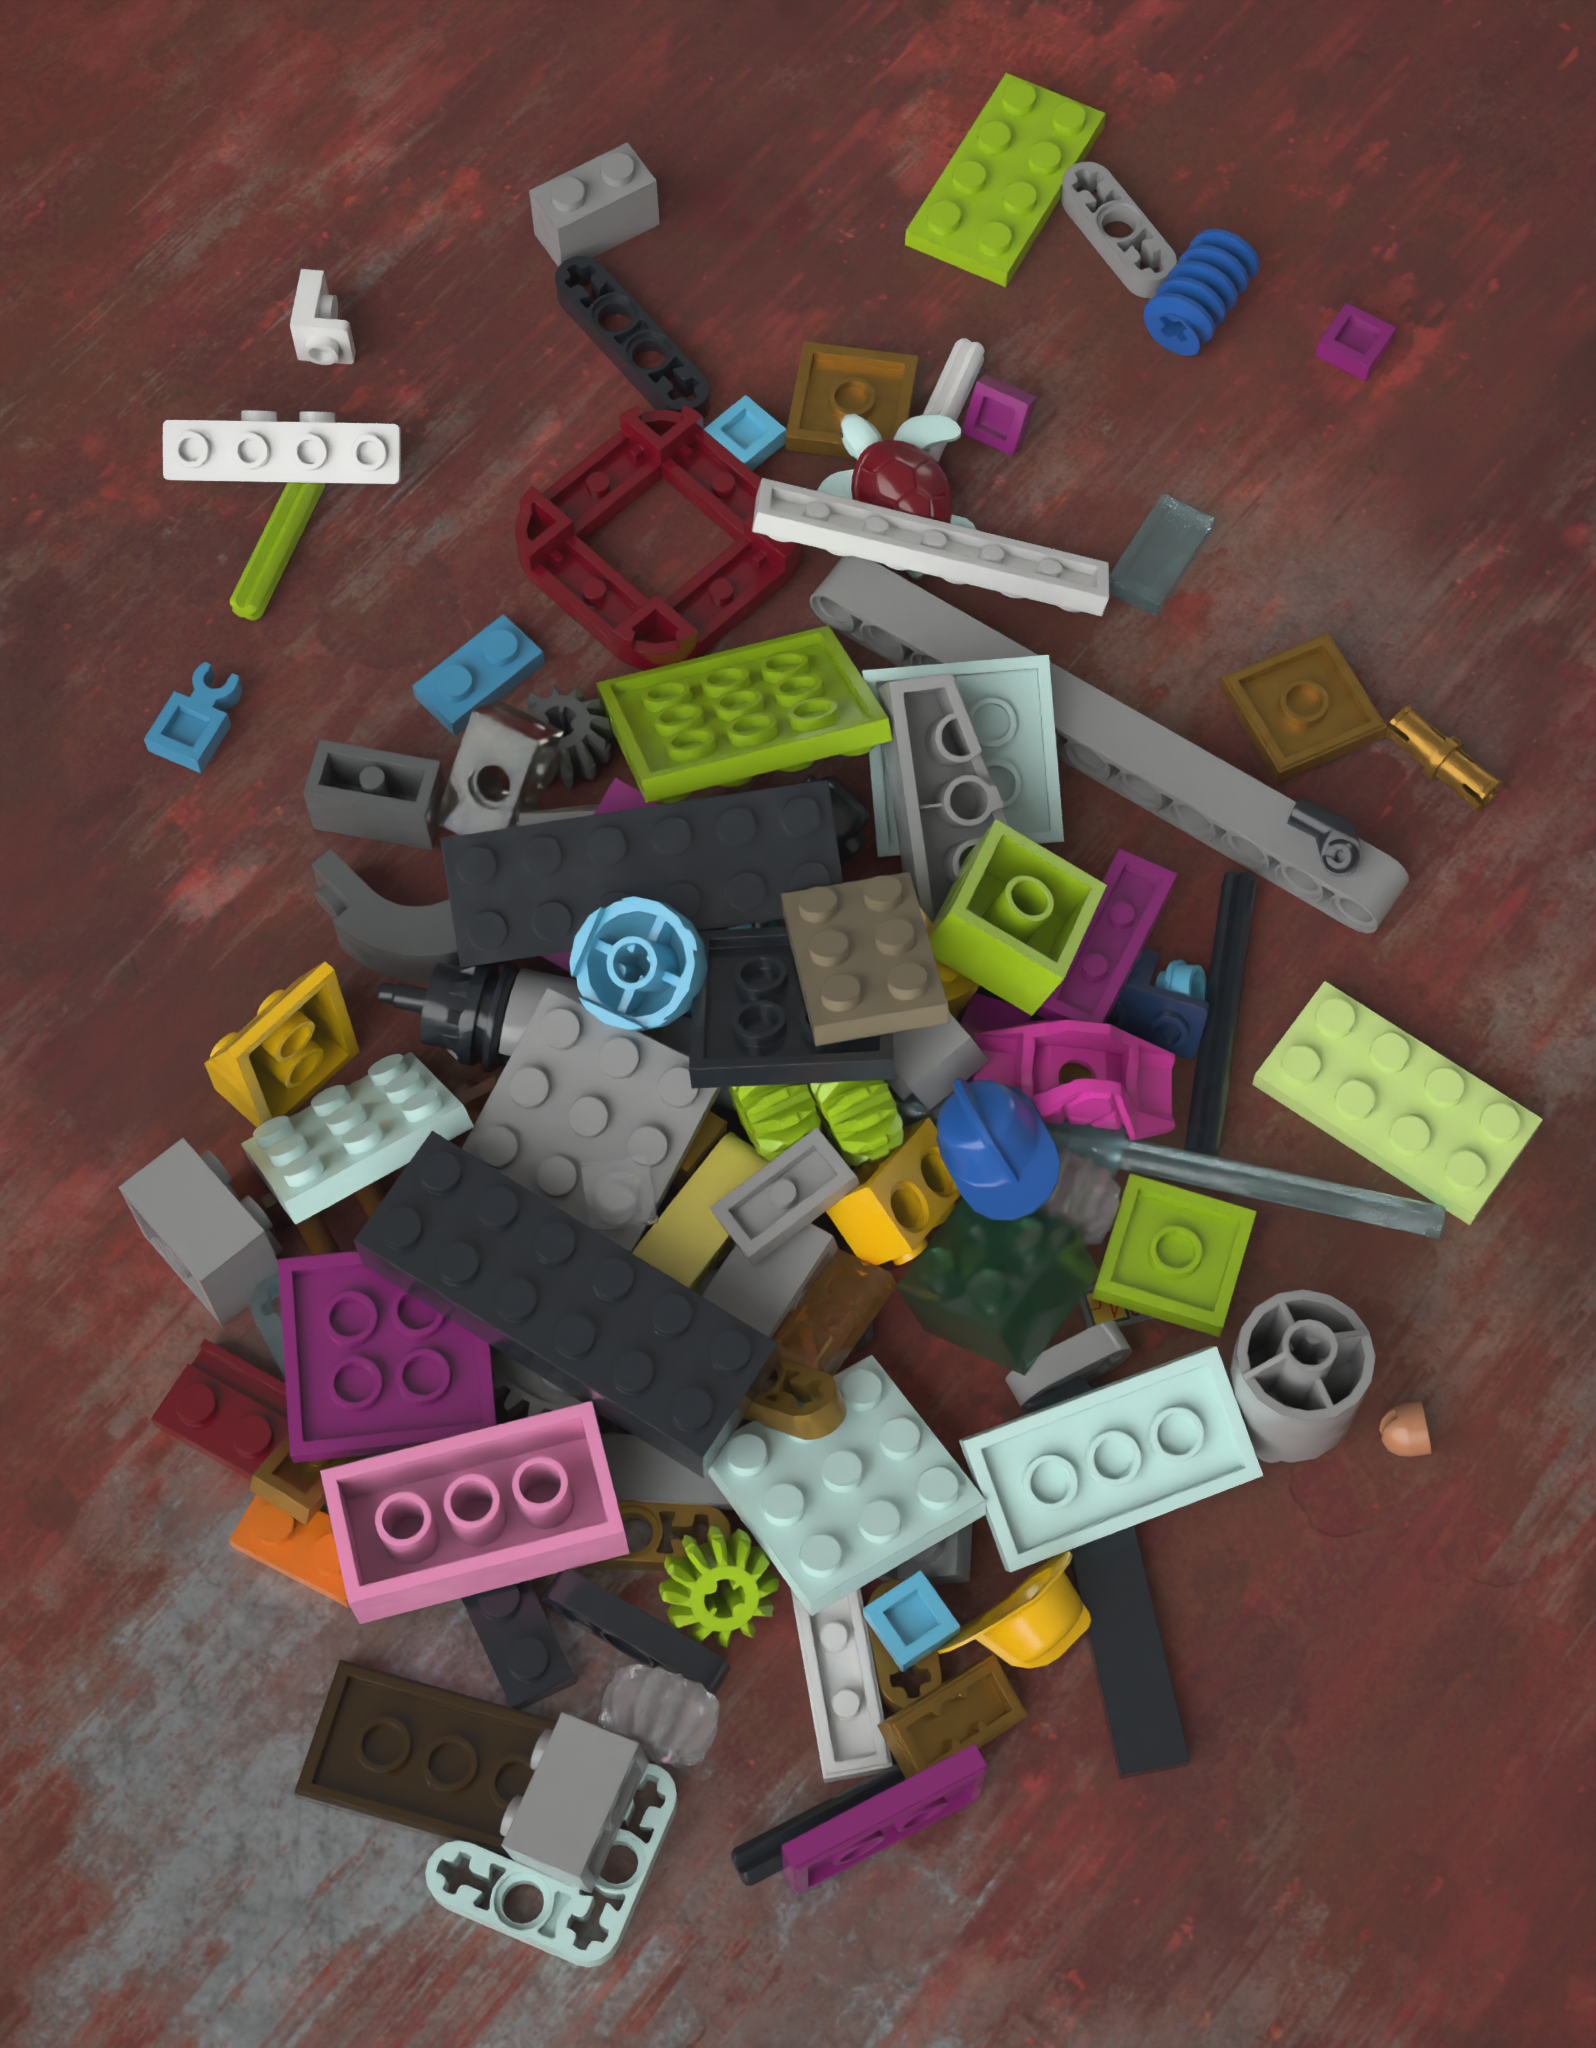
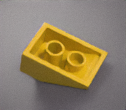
M323 962L300 976L286 990L273 992L261 1004L257 1016L238 1033L232 1032L224 1036L215 1045L210 1058L204 1063L215 1090L256 1128L278 1116H287L289 1118L360 1052L335 970L327 962Z

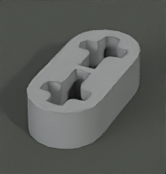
M1109 1320L1099 1323L1024 1361L1014 1368L1005 1380L1021 1407L1023 1404L1077 1376H1081L1088 1383L1106 1374L1123 1363L1130 1356L1132 1350L1116 1322Z

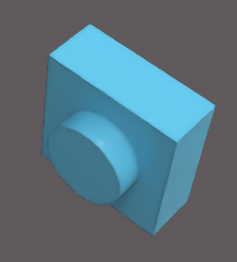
M747 395L743 396L704 428L709 435L752 471L785 444L787 431L785 427Z
M921 1570L863 1608L864 1618L902 1672L960 1634V1625Z

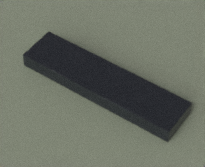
M1133 1525L1068 1550L1073 1555L1070 1565L1076 1592L1091 1617V1623L1086 1630V1636L1119 1779L1187 1767L1190 1762Z

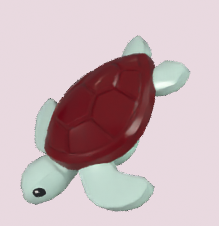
M848 414L843 417L841 422V439L850 456H854L857 462L854 469L840 471L827 477L817 491L976 530L973 522L967 518L952 515V496L947 476L934 458L925 452L929 447L959 439L961 437V428L957 422L950 417L941 415L915 416L900 426L893 440L882 441L881 434L866 418L857 414ZM906 570V572L913 579L916 580L921 579L922 576L925 574L912 570Z

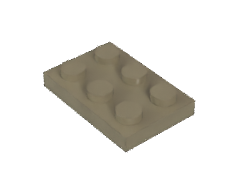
M910 872L876 876L871 879L824 887H812L806 890L781 894L783 916L815 1046L949 1023L947 998Z

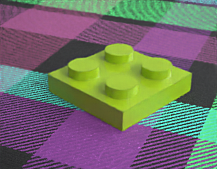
M1130 1173L1092 1299L1220 1338L1257 1211Z

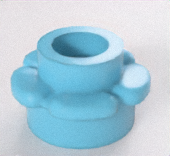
M1173 960L1169 963L1167 970L1161 971L1157 976L1155 987L1206 1001L1207 980L1205 972L1200 965H1187L1184 960Z

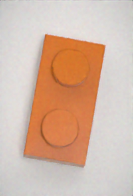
M255 1495L228 1540L231 1546L350 1608L330 1515L319 1510L311 1521L305 1525L258 1495Z

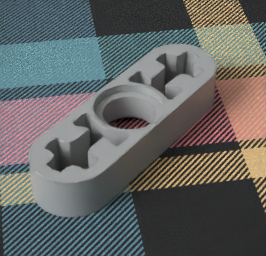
M1094 162L1074 164L1067 169L1063 176L1061 191L1063 209L1127 289L1139 297L1152 298L1156 295L1158 287L1167 279L1170 270L1177 263L1174 250L1104 166ZM1082 187L1084 189L1080 192H1077V188ZM1097 190L1096 199L1090 192ZM1119 221L1128 224L1133 229V233L1127 237L1115 238L1108 235L1103 230V227L1110 222ZM1142 261L1147 268L1140 270V262ZM1159 267L1160 271L1157 273L1152 270Z

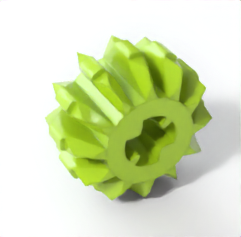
M884 1080L807 1083L809 1092L816 1103L817 1113L821 1119L822 1133L826 1135L829 1143L847 1165L858 1166L865 1162L872 1163L889 1155L890 1150L903 1144V1121L898 1114L897 1103L890 1094L888 1083H885Z
M807 1083L727 1087L732 1097V1104L738 1113L740 1122L744 1126L750 1142L754 1144L757 1153L770 1162L816 1127L822 1133L821 1119L817 1113L816 1103L809 1092Z
M711 1525L707 1533V1542L701 1545L697 1544L695 1538L684 1535L682 1544L687 1556H666L664 1566L671 1578L661 1582L659 1585L662 1600L671 1604L667 1610V1615L672 1625L677 1628L687 1626L689 1637L698 1643H701L713 1632L718 1645L726 1649L731 1640L732 1630L740 1628L744 1635L754 1638L756 1629L751 1618L752 1616L773 1617L772 1611L774 1607L767 1595L777 1591L779 1587V1581L774 1571L767 1569L771 1562L760 1545L751 1547V1540L748 1534L740 1529H737L725 1541L720 1528ZM725 1579L721 1583V1591L714 1593L717 1589V1581Z

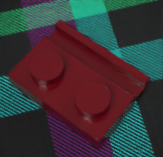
M204 1339L199 1346L201 1351L191 1365L187 1364L152 1416L151 1421L156 1428L251 1481L255 1471L289 1434L286 1383Z

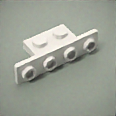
M241 411V421L166 420L163 423V476L167 480L398 484L401 480V428L396 424L335 423V413L300 412V422H277V412Z

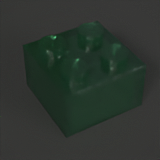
M962 1197L929 1241L928 1246L920 1253L902 1277L896 1288L924 1331L1025 1376L1099 1274V1271L1073 1226L1036 1211L1033 1214L1013 1221L992 1220L975 1212Z

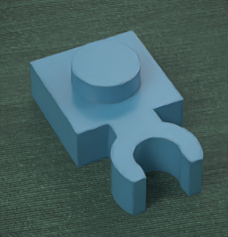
M207 662L199 665L192 677L194 691L191 696L187 697L174 691L145 736L144 741L148 751L202 774L231 727L228 714L223 712V710L233 707L241 698L242 685L239 676L232 673L224 686L212 689L209 688L215 678L212 665Z

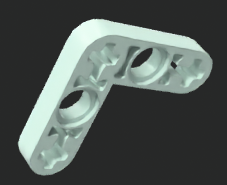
M648 1763L637 1790H643L648 1781L657 1783L658 1797L665 1801L661 1809L649 1806L639 1825L641 1833L652 1834L649 1843H644L632 1832L619 1829L612 1846H627L636 1854L638 1866L633 1877L624 1883L614 1884L607 1882L599 1875L594 1889L606 1898L624 1900L619 1911L615 1910L609 1903H606L599 1923L601 1929L608 1934L604 1943L591 1941L586 1950L578 1949L577 1935L570 1929L574 1920L585 1923L590 1918L596 1904L593 1896H582L584 1890L469 1842L459 1840L448 1842L434 1851L428 1860L425 1871L427 1886L437 1903L447 1910L576 1965L585 1967L602 1965L614 1956L622 1942L675 1817L678 1805L675 1782L666 1770L658 1765ZM633 1799L622 1822L627 1827H629L635 1813ZM462 1858L470 1859L469 1869L472 1875L489 1884H492L494 1870L504 1872L493 1887L489 1910L486 1911L478 1908L484 1901L485 1896L482 1891L473 1887L461 1885L457 1889L456 1894L447 1893L449 1883L441 1874L445 1865L457 1868ZM528 1884L535 1886L542 1892L544 1898L543 1909L539 1916L531 1922L524 1924L513 1922L504 1913L503 1904L505 1897L517 1885Z

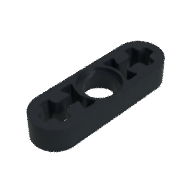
M566 1569L557 1572L541 1598L548 1608L568 1622L702 1698L713 1700L731 1670L730 1665L712 1650L571 1570Z

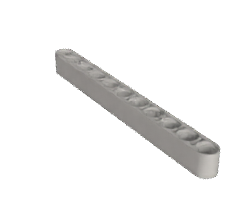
M842 556L809 600L811 608L824 623L899 667L1038 656L1036 653L875 561L855 556ZM1050 662L1056 748L1059 760L1344 925L1363 933H1373L1378 929L1409 883V876L1405 868L1397 860L1358 838L1362 849V860L1357 870L1343 877L1330 874L1325 870L1321 862L1315 837L1287 824L1297 802Z

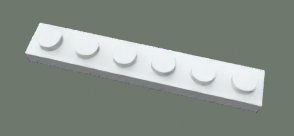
M766 478L761 479L756 496L752 532L768 535L776 541H793L826 549L828 552L838 556H855L884 563L895 570H912L941 577L953 584H970L991 589L1011 598H1028L1056 605L1068 612H1085L1102 616L1108 602V562Z

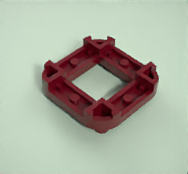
M639 405L620 415L621 430L543 493L534 486L527 490L519 501L520 512L515 524L518 558L526 576L614 656L630 666L642 669V671L698 658L785 585L797 571L804 556V547L801 543L793 541L780 542L770 538L768 535L752 532L756 496L761 478L704 430L703 415L685 405L681 413L670 410H654L641 413ZM661 478L666 480L735 540L731 546L665 601L657 594L648 599L584 543L585 540Z

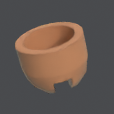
M1421 1400L1399 1404L1385 1413L1381 1418L1379 1430L1382 1434V1442L1388 1451L1405 1457L1431 1454L1429 1433Z

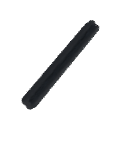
M1230 870L1225 873L1221 886L1207 985L1206 1002L1209 1003L1210 1008L1198 1048L1184 1146L1185 1155L1192 1160L1215 1161L1221 1148L1257 879L1250 872Z

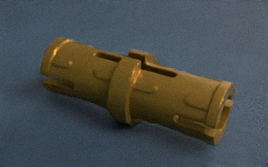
M1411 705L1401 709L1390 721L1395 727L1388 726L1385 737L1389 740L1391 739L1423 766L1422 773L1431 781H1435L1438 778L1471 805L1472 809L1476 812L1483 810L1495 798L1497 794L1493 790L1497 792L1502 788L1503 781L1500 778H1496L1463 750L1465 745L1455 735L1451 738L1445 736L1417 713Z

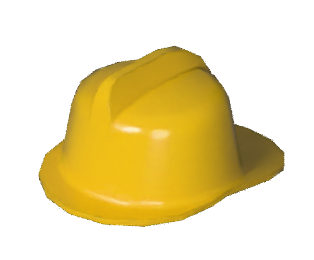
M1065 1551L1045 1562L1004 1600L962 1626L960 1634L937 1649L938 1653L949 1652L975 1639L1010 1666L1030 1669L1046 1666L1061 1657L1089 1628L1091 1623L1089 1611L1082 1603L1064 1572L1070 1564L1073 1555L1069 1551Z

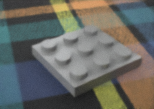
M547 987L462 1149L633 1253L645 1236L722 1087L692 1089L688 1056L637 1031L606 1025L587 1011L584 1005Z

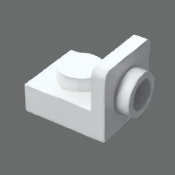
M301 269L290 321V329L298 360L311 361L319 365H330L333 363L353 364L356 351L350 323L346 320L337 319V296L329 295L324 271Z

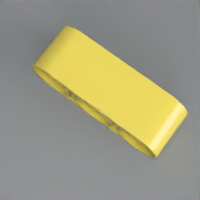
M732 1131L728 1132L654 1223L632 1254L697 1293L698 1287L705 1275L712 1268L718 1267L732 1249V1238L715 1218L710 1207L769 1164L770 1161L760 1156L753 1145Z

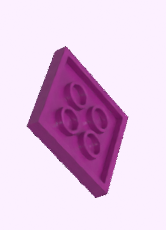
M358 1251L278 1259L289 1447L293 1463L390 1453L497 1425L490 1344L362 1265Z

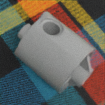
M1304 1289L1278 1293L1255 1307L1241 1327L1226 1373L1255 1454L1262 1461L1269 1463L1279 1461L1292 1463L1316 1459L1337 1446L1349 1430L1372 1382L1376 1356L1370 1332L1353 1309L1331 1295Z

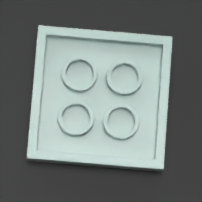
M1049 655L862 670L863 679L878 702L877 688L887 682L952 673L981 746V756L993 784H996L1004 804L1002 809L1010 828L1037 844L1064 842ZM885 743L875 745L869 751L877 857L900 856Z
M412 1052L404 1056L401 1054L390 1055L377 1061L369 1068V1075L348 1086L336 1085L321 1091L311 1100V1106L289 1118L287 1116H278L264 1122L253 1132L254 1137L241 1143L252 1166L295 1225L409 1163L431 1131L436 1132L447 1140H451L474 1127L464 1105Z
M873 1355L833 1376L847 1407L846 1417L835 1431L819 1439L803 1440L763 1426L754 1420L733 1432L707 1472L811 1616L986 1515L985 1498ZM798 1402L801 1408L804 1405V1403Z

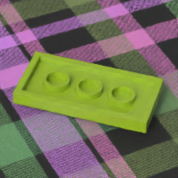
M1006 73L906 229L905 245L1007 287L1060 201L1065 172L1074 164L1084 162L1104 129L1106 113Z

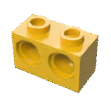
M929 1117L902 1128L904 1131L903 1144L890 1150L889 1155L872 1163L865 1162L856 1166L853 1173L857 1176L860 1186L853 1189L826 1211L866 1270L890 1260L895 1265H902L918 1256L928 1246V1241L925 1238L932 1228L949 1219L958 1208L954 1202L960 1196V1192L940 1155L937 1142L938 1130Z

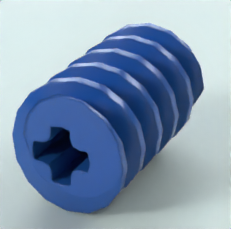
M1221 229L1200 231L1190 242L1189 248L1180 256L1178 263L1170 270L1167 279L1158 287L1156 295L1145 305L1143 318L1152 338L1162 347L1175 354L1184 356L1198 355L1201 348L1200 343H1207L1214 336L1216 327L1226 319L1227 311L1237 303L1238 295L1247 289L1249 279H1252L1259 272L1260 260L1256 251L1248 242L1231 232Z

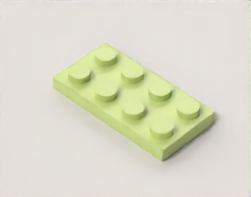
M1326 981L1323 982L1256 1072L1252 1085L1468 1225L1473 1223L1536 1133L1543 1120Z

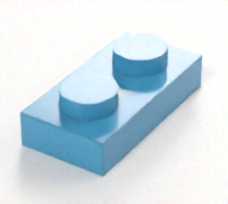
M503 614L412 685L415 699L455 736L545 664L544 654L532 640Z

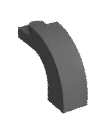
M329 849L312 863L319 887L314 891V895L322 908L333 918L341 949L354 960L379 974L394 979L419 983H429L438 962L460 966L450 899L433 905L415 907L390 902L375 893L332 849Z

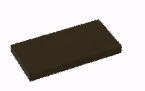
M339 1660L294 1795L297 1799L443 1841L453 1842L459 1840L469 1842L513 1860L501 1846L505 1838L500 1833L501 1823L511 1800L517 1794L524 1796L535 1770L531 1769V1758L539 1737L546 1729L554 1730L557 1720Z

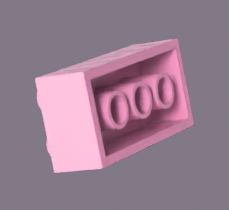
M592 1401L320 1471L348 1604L359 1624L630 1554Z

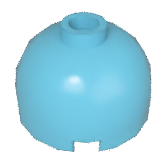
M635 896L623 898V901L614 902L607 908H599L588 916L576 934L569 961L571 976L577 978L578 989L583 996L579 997L585 1009L606 1025L634 1031L669 1025L687 1013L693 1005V998L701 990L708 968L704 942L693 923L666 903Z

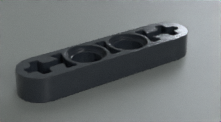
M586 256L572 257L558 266L555 273L557 300L561 307L655 410H670L681 413L685 405L703 415L704 419L710 410L709 382L706 377L604 266L594 258ZM577 281L582 286L591 284L592 296L595 301L591 304L590 294L582 286L572 287L571 284ZM610 314H621L630 319V324L619 331L606 330L600 325V322ZM644 351H656L665 358L664 362L654 368H643L634 362L635 357ZM674 377V387L685 397L694 394V400L688 402L683 397L674 400L673 386L670 380Z

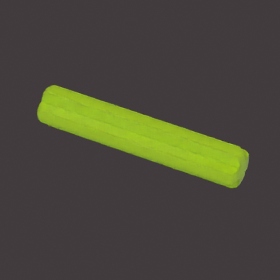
M287 482L230 598L232 612L235 615L245 617L251 621H256L262 617L325 488V483Z

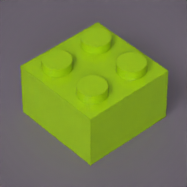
M995 819L965 858L928 933L934 957L936 960L1032 1016L1064 980L1107 885Z

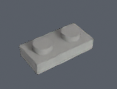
M816 1127L710 1207V1210L754 1266L843 1199L845 1195L860 1186L857 1176Z

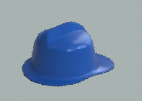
M957 1078L953 1081L954 1092L948 1096L940 1108L937 1121V1142L940 1155L960 1194L975 1212L992 1220L1013 1221L1033 1214L1052 1195L1059 1181L1061 1165L1056 1144L1033 1102L1022 1090L1006 1084H1000L991 1080L968 1083L962 1078Z

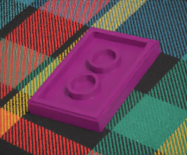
M976 1744L959 1751L783 1844V1873L793 1893L798 1892L800 1895L979 1800L987 1764Z

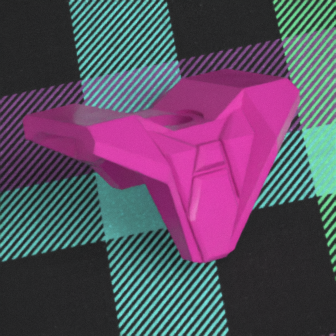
M1036 1020L974 1034V1042L989 1059V1062L973 1074V1081L991 1080L1022 1090L1033 1102L1045 1123L1062 1124L1065 1118H1067V1121L1071 1124L1086 1125L1090 1123L1095 1128L1119 1130L1122 1125H1125L1130 1141L1168 1133L1175 1128V1121L1172 1117V1068L1175 1063V1054L1131 1035L1111 1024L1075 1020ZM1078 1063L1085 1066L1091 1072L1093 1079H1077L1060 1085L1058 1076L1061 1067L1064 1065Z

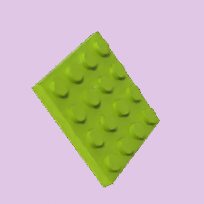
M829 625L596 683L600 702L604 705L605 715L609 718L613 733L646 803L656 800L663 803L680 801L688 797L692 791L716 785L722 787L740 786L749 782L755 775L775 770L799 771L811 766L815 760L839 754L858 756L868 753L875 745L892 741L888 716Z

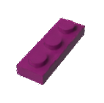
M1122 849L1118 850L1102 881L1107 885L1068 972L1064 980L1038 1008V1016L1047 1020L1106 1023L1175 887L1177 873Z

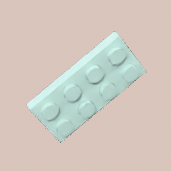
M1208 1346L959 1440L975 1487L986 1500V1518L1004 1568L1008 1572L1016 1571L1263 1476L1217 1346Z

